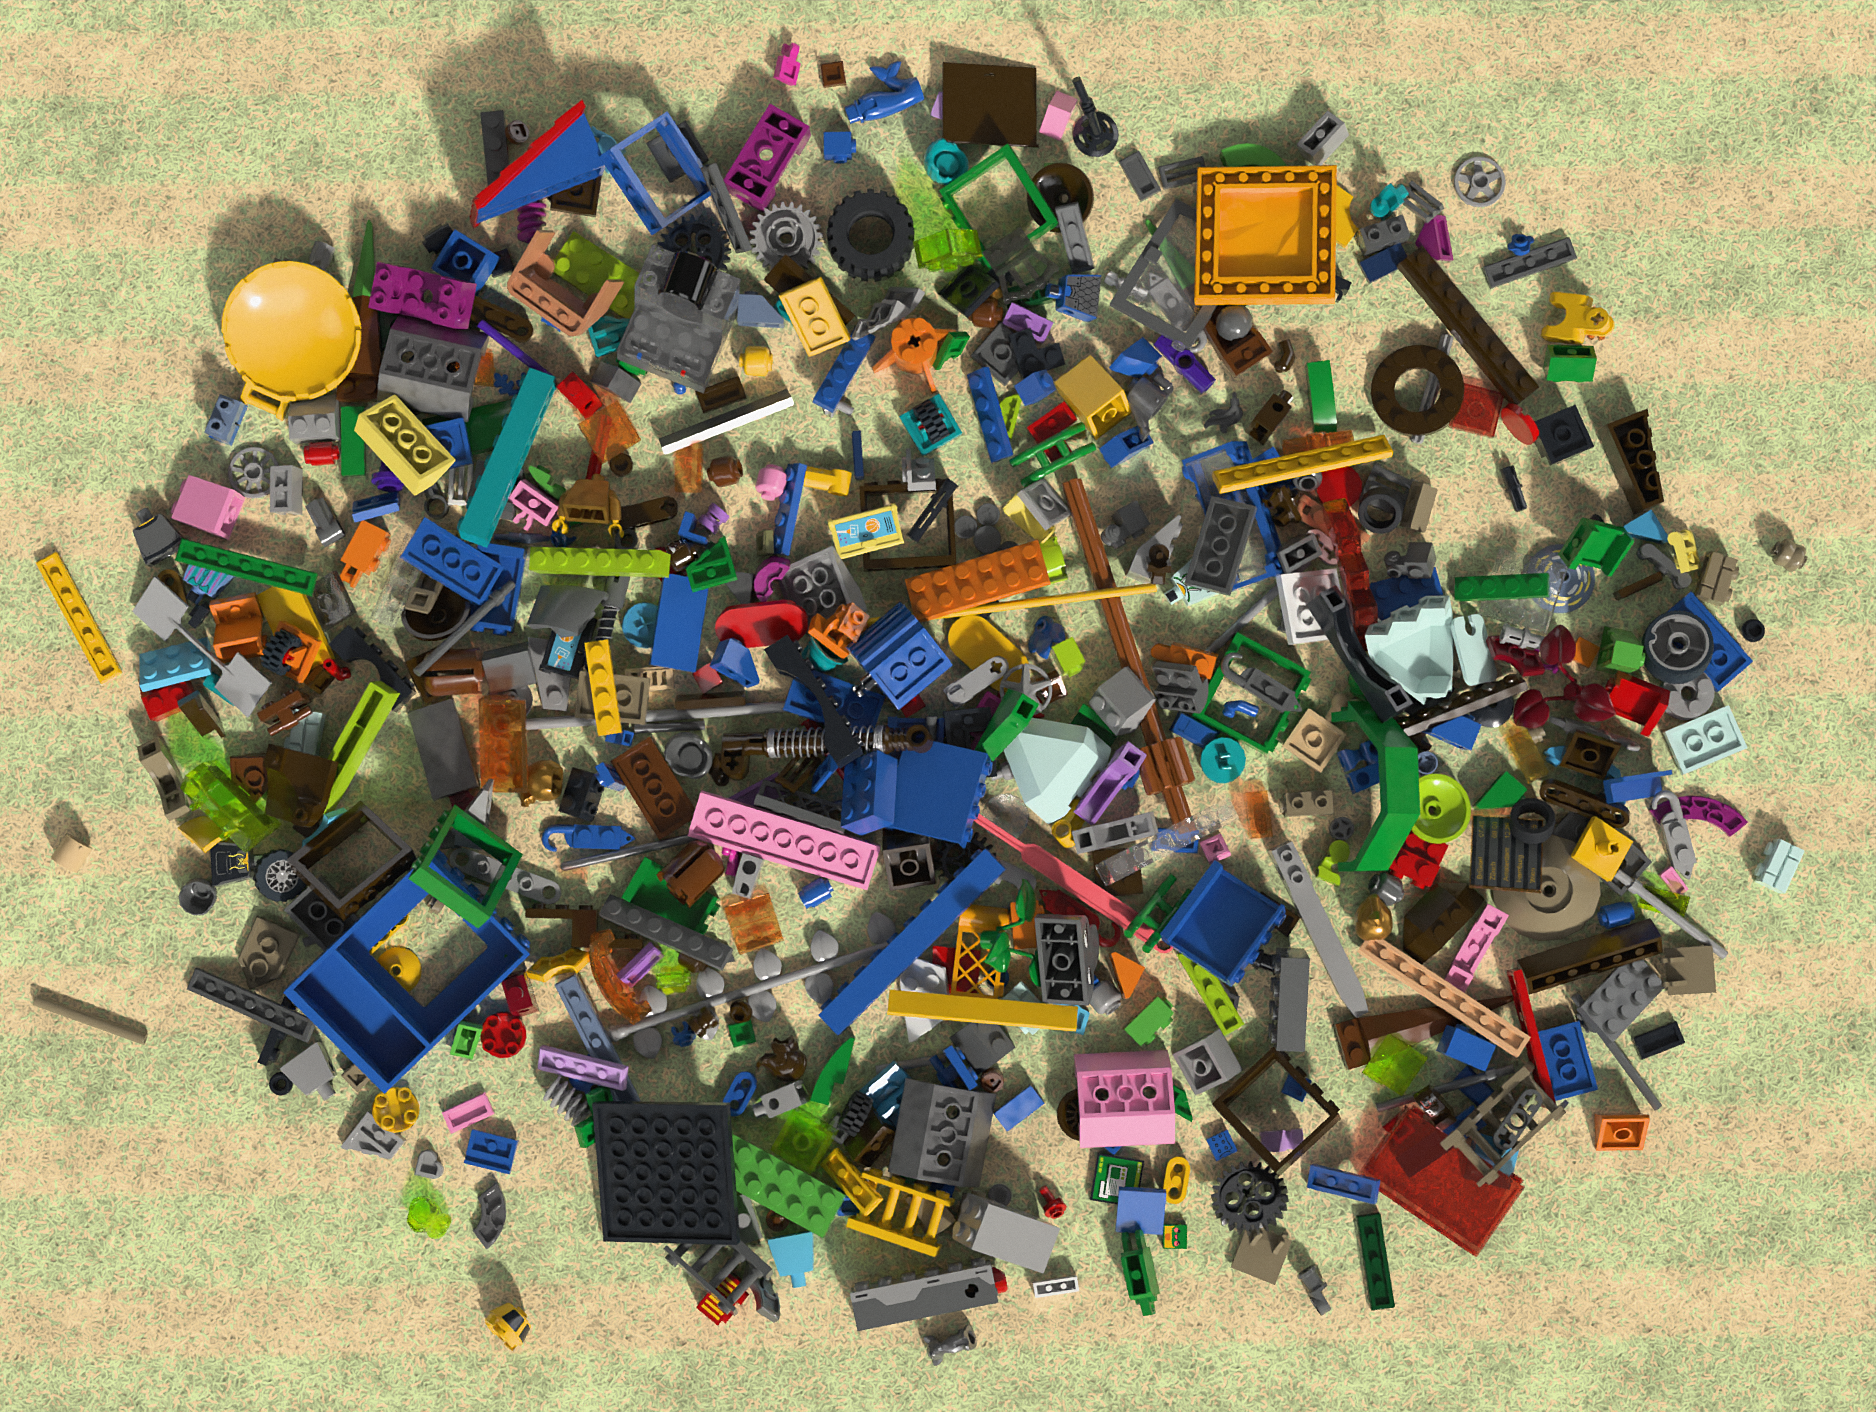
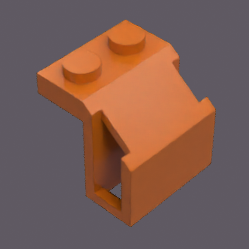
M256 592L211 600L209 607L216 624L213 646L217 658L222 663H228L232 661L237 652L241 653L246 659L263 656V649L267 648V635L262 636L261 634L263 613Z

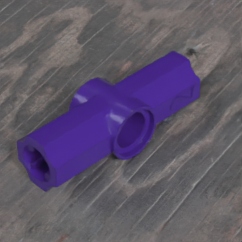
M1161 335L1153 344L1174 366L1176 372L1183 375L1200 394L1206 392L1216 381L1195 359L1194 354L1186 350L1177 340L1168 339ZM1186 358L1191 364L1188 367H1182L1178 361Z

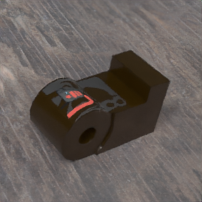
M1430 1084L1413 1095L1417 1104L1431 1119L1439 1132L1457 1121L1453 1108Z

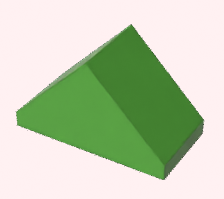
M462 1019L456 1026L450 1055L473 1060L483 1025Z

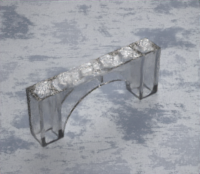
M1228 797L1095 865L1105 886H1108L1239 819V816Z

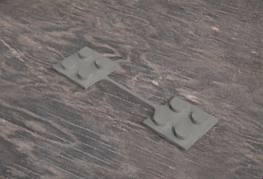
M155 576L132 612L164 641H167L173 630L177 628L222 669V676L215 685V688L246 717H249L272 682L239 652L236 653L229 665L223 664L182 626L181 618L189 606Z

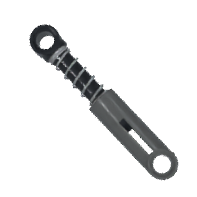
M624 530L623 538L626 536L633 537V543L628 547L622 546L623 538L620 537V531L617 532L614 549L639 548L640 540L633 530ZM607 576L603 591L607 592L609 597L607 600L602 599L600 602L604 609L601 610L602 618L599 619L598 634L594 637L596 641L608 639L610 643V639L613 638L611 635L613 629H615V620H618L616 618L617 611L623 609L630 577ZM586 658L584 661V666L586 671L589 672Z

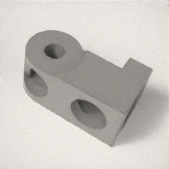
M745 853L742 854L732 894L751 899L765 859Z
M999 860L1007 870L994 883L999 885L1001 880L1015 885L1017 890H1019L1022 879H1026L1034 890L1036 887L1034 875L1004 860Z

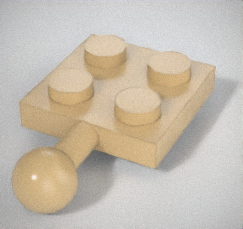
M1343 693L1334 695L1331 700L1332 707L1324 718L1308 708L1281 747L1321 773L1347 736L1345 732L1332 724L1331 712L1341 711L1340 707H1348V701H1350L1348 696Z

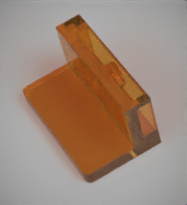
M693 443V447L687 446L676 450L675 492L702 493L704 457L702 443Z
M1267 790L1243 793L1249 840L1273 837Z

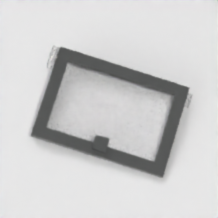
M1175 199L1113 297L1110 306L1172 340L1171 346L1177 351L1183 352L1185 348L1191 349L1218 305H1195L1196 209Z

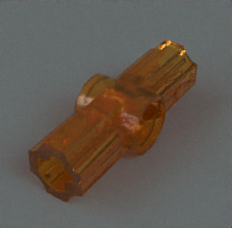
M1351 430L1333 433H1326L1325 431L1315 432L1306 435V437L1286 439L1282 441L1283 456L1354 441Z

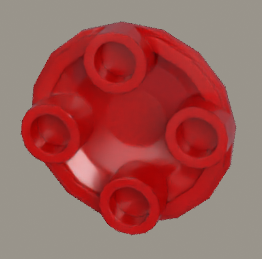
M497 1012L488 1016L483 1022L480 1035L482 1048L498 1058H509L518 1054L524 1047L527 1039L523 1021L519 1017L513 1016L510 1012Z

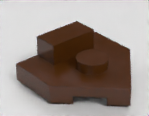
M266 753L230 756L231 780L244 789L257 802L268 790L266 767H263Z

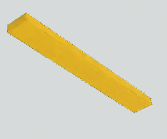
M1379 435L1212 471L1211 477L1221 494L1392 457L1393 450L1385 435Z
M889 989L887 1015L1076 1032L1078 1006Z

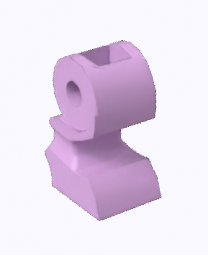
M1295 1128L1289 1131L1283 1129L1259 1132L1261 1143L1272 1153L1283 1152L1287 1149L1294 1150L1304 1140L1303 1128Z

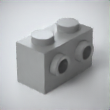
M1327 111L1297 143V147L1301 156L1312 165H1322L1349 136L1345 123Z

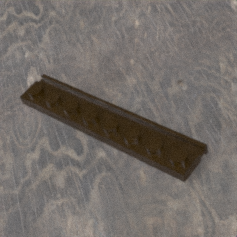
M1423 246L1396 266L1509 404L1518 405L1539 388L1537 383Z

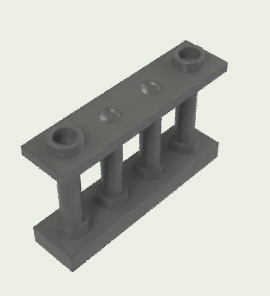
M741 1240L738 1245H728L734 1250L733 1256L709 1283L698 1273L722 1247L727 1245L712 1244L691 1267L681 1257L693 1244H680L674 1251L667 1245L663 1248L667 1255L665 1259L673 1267L679 1265L719 1302L717 1306L726 1315L729 1312L734 1316L738 1314L737 1308L733 1304L757 1278L760 1279L763 1276L768 1280L774 1274L773 1269ZM746 1261L751 1266L749 1274L727 1298H724L716 1288L740 1262Z

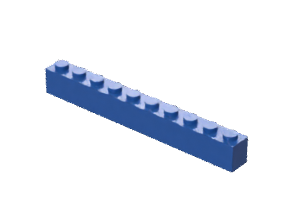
M978 849L970 857L972 862L966 868L961 866L953 874L955 879L950 884L945 882L936 891L939 895L933 901L928 899L919 908L922 912L916 918L912 915L903 924L905 929L900 934L895 932L886 941L889 945L883 951L879 948L870 957L872 962L867 967L862 965L853 974L855 979L850 984L845 982L836 991L839 995L833 1001L829 998L820 1007L822 1012L818 1016L837 1035H841L1007 870L988 849L983 851Z

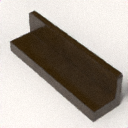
M785 254L765 276L764 281L780 294L814 278ZM829 292L846 326L856 315Z

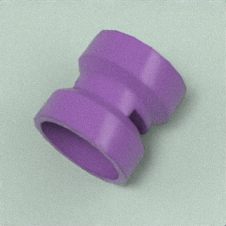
M712 502L708 507V512L702 514L698 521L715 535L719 531V526L722 523H726L730 516Z

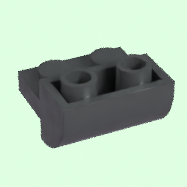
M1156 661L1152 668L1159 685L1154 692L1160 708L1200 714L1208 698L1207 678L1200 677L1196 666Z

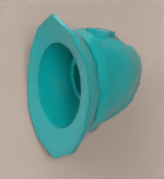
M810 634V641L801 654L803 659L808 657L815 671L820 673L829 672L836 665H843L849 661L847 657L841 659Z

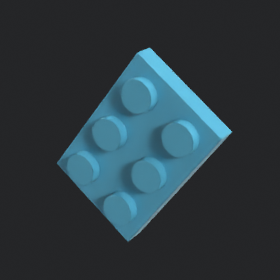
M208 637L197 639L211 652V644ZM191 641L139 654V686L142 692L211 675V660Z

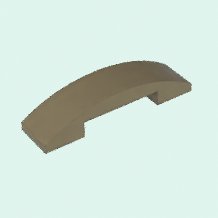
M445 529L454 536L458 537L457 531ZM421 572L416 587L411 589L405 608L428 614L434 606L443 588V584Z

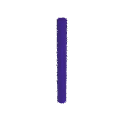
M482 319L477 327L526 366L552 375L485 320Z

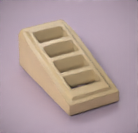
M664 667L625 669V676L637 674V677H643V674L647 673V678H651L649 692L675 689L673 669ZM661 672H666L667 685H662ZM652 673L657 675V685L654 686Z

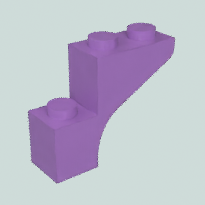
M1129 741L1117 749L1107 767L1093 778L1092 784L1085 791L1074 813L1090 825H1094L1122 786L1137 773L1147 755Z

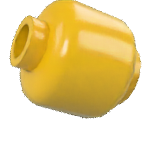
M747 346L745 353H740L739 367H744L746 375L766 376L768 371H772L773 353H769L767 347Z

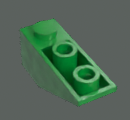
M1008 689L978 742L975 751L987 753L991 761H994L1029 724L1039 703L1021 692Z

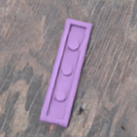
M542 1045L539 1049L538 1070L621 1091L627 1087L629 1066Z

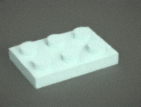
M1729 705L1663 732L1681 775L1747 749V745Z

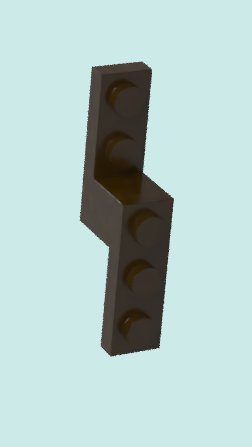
M532 904V908L525 909V918L572 919L571 947L644 948V939H639V935L625 934V939H615V934H601V938H598L599 910H593V905H579V910L569 909L570 905L555 904V909H546V904Z

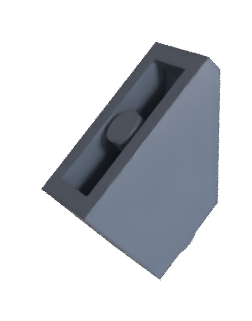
M745 291L744 294H739L738 326L785 327L784 319L762 295H758V292Z

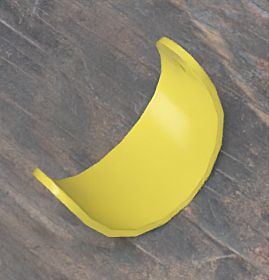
M1016 492L1002 510L1028 535L1043 544L1054 533L1055 525L1045 531L1016 495L1019 492Z

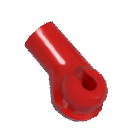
M330 658L323 661V667L338 681H345V679L351 678L349 667L340 668Z

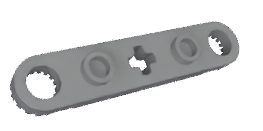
M458 848L450 856L452 867L456 866L461 872L492 883L502 864L496 859L466 848ZM460 853L468 855L469 861L465 866H459L456 863V857ZM517 867L512 875V879L509 880L505 888L545 904H554L561 897V888L556 882ZM547 886H553L556 890V895L552 899H546L543 895V890Z

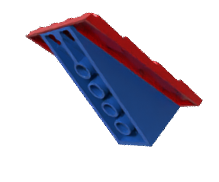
M583 99L556 119L552 128L528 146L527 152L502 170L498 179L473 198L471 215L469 216L473 230L483 221L603 175L606 166L599 157L602 153L584 114L586 106Z

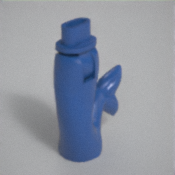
M901 61L891 63L887 69L881 66L870 67L869 69L878 79L896 92L874 91L860 96L858 103L856 100H853V104L844 107L850 124L857 121L864 123V121L881 119L923 101L924 95L917 77L908 79L897 78Z

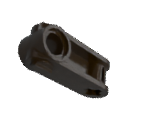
M664 496L633 505L621 506L619 525L623 530H634L670 520L677 515L678 504L673 497ZM665 503H669V506H674L671 508V513L661 510L664 508ZM615 529L614 534H617V532L620 530Z

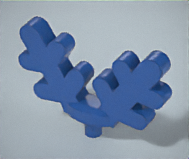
M499 373L494 374L496 380L494 386L496 388L502 387L499 389L501 395L507 393L509 396L518 395L520 380L516 381L519 388L513 389L514 382L510 380L507 384L508 376L506 374L503 376Z

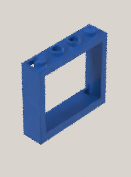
M668 111L599 156L651 235L660 231L711 196L701 171V167H703L702 161L697 157ZM654 128L657 129L699 193V195L667 217L663 216L621 153L622 149Z

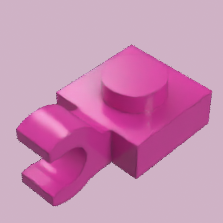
M791 42L789 46L784 43L781 49L782 55L778 56L773 78L789 86L796 85L801 65V63L796 61L800 50L799 45Z

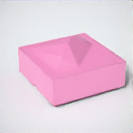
M1221 833L1199 842L1209 865L1214 860L1219 861L1231 856Z

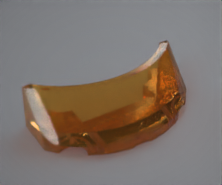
M611 929L594 932L589 940V959L596 984L612 1008L629 1023L635 1025L649 1014L652 1009L648 1001H636L634 999L636 997L634 992L626 993L607 957L612 952V948L608 946L615 940Z

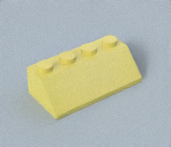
M395 394L360 413L354 431L414 496L431 487L455 462V458Z

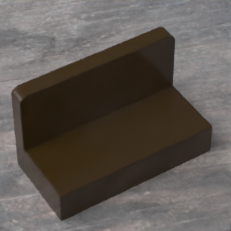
M198 690L177 701L181 711L202 737L214 730L221 738L226 736L220 718Z
M871 1109L856 1136L849 1135L843 1144L853 1161L870 1168L894 1140L896 1128L882 1122L877 1112Z

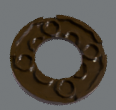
M1411 345L1400 348L1388 355L1374 373L1371 383V399L1374 410L1379 419L1389 429L1401 435L1411 437L1435 434L1447 427L1456 418L1462 407L1464 381L1461 371L1449 355L1435 347ZM1413 369H1424L1434 374L1441 388L1436 403L1428 410L1421 412L1408 411L1401 407L1394 393L1396 382L1400 376Z

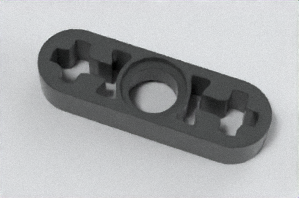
M1528 1089L1517 1099L1493 1134L1492 1140L1496 1148L1507 1150L1516 1143L1542 1104V1096L1537 1090ZM1534 1094L1536 1096L1534 1100L1537 1104H1531L1527 1108V1111L1531 1112L1528 1116L1524 1110L1517 1107L1519 1104L1521 1107H1524L1527 1103L1525 1096ZM1520 1113L1523 1115L1524 1123L1522 1126L1516 1127L1511 1123L1512 1114ZM1507 1124L1510 1129L1517 1131V1134L1514 1135L1511 1132L1507 1138L1510 1143L1500 1145L1498 1135H1504L1508 1129L1504 1128V1125Z

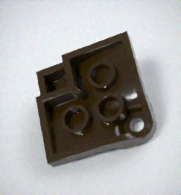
M268 744L263 763L268 777V794L264 814L291 822V824L297 826L312 827L322 817L327 807L339 762L287 747Z

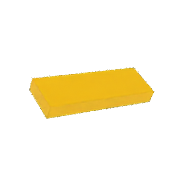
M834 1148L820 1164L864 1216H868L883 1200L882 1196L867 1179L861 1177L859 1170L839 1148Z

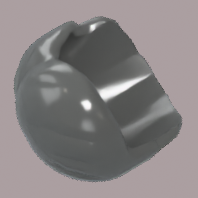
M680 732L672 736L665 745V760L676 774L688 776L691 779H700L709 772L712 765V751L706 741L700 736L691 732Z

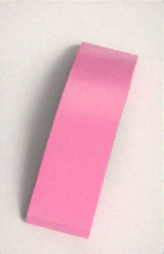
M1487 903L1461 944L1444 980L1465 993L1474 977L1475 970L1494 937L1498 935L1509 916L1508 914Z

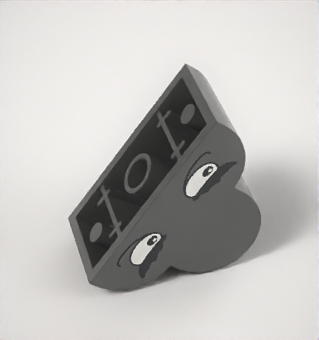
M1037 914L1034 919L1043 1003L1089 1006L1094 988V970L1099 956V934L1096 925L1089 924L1088 918L1084 915Z

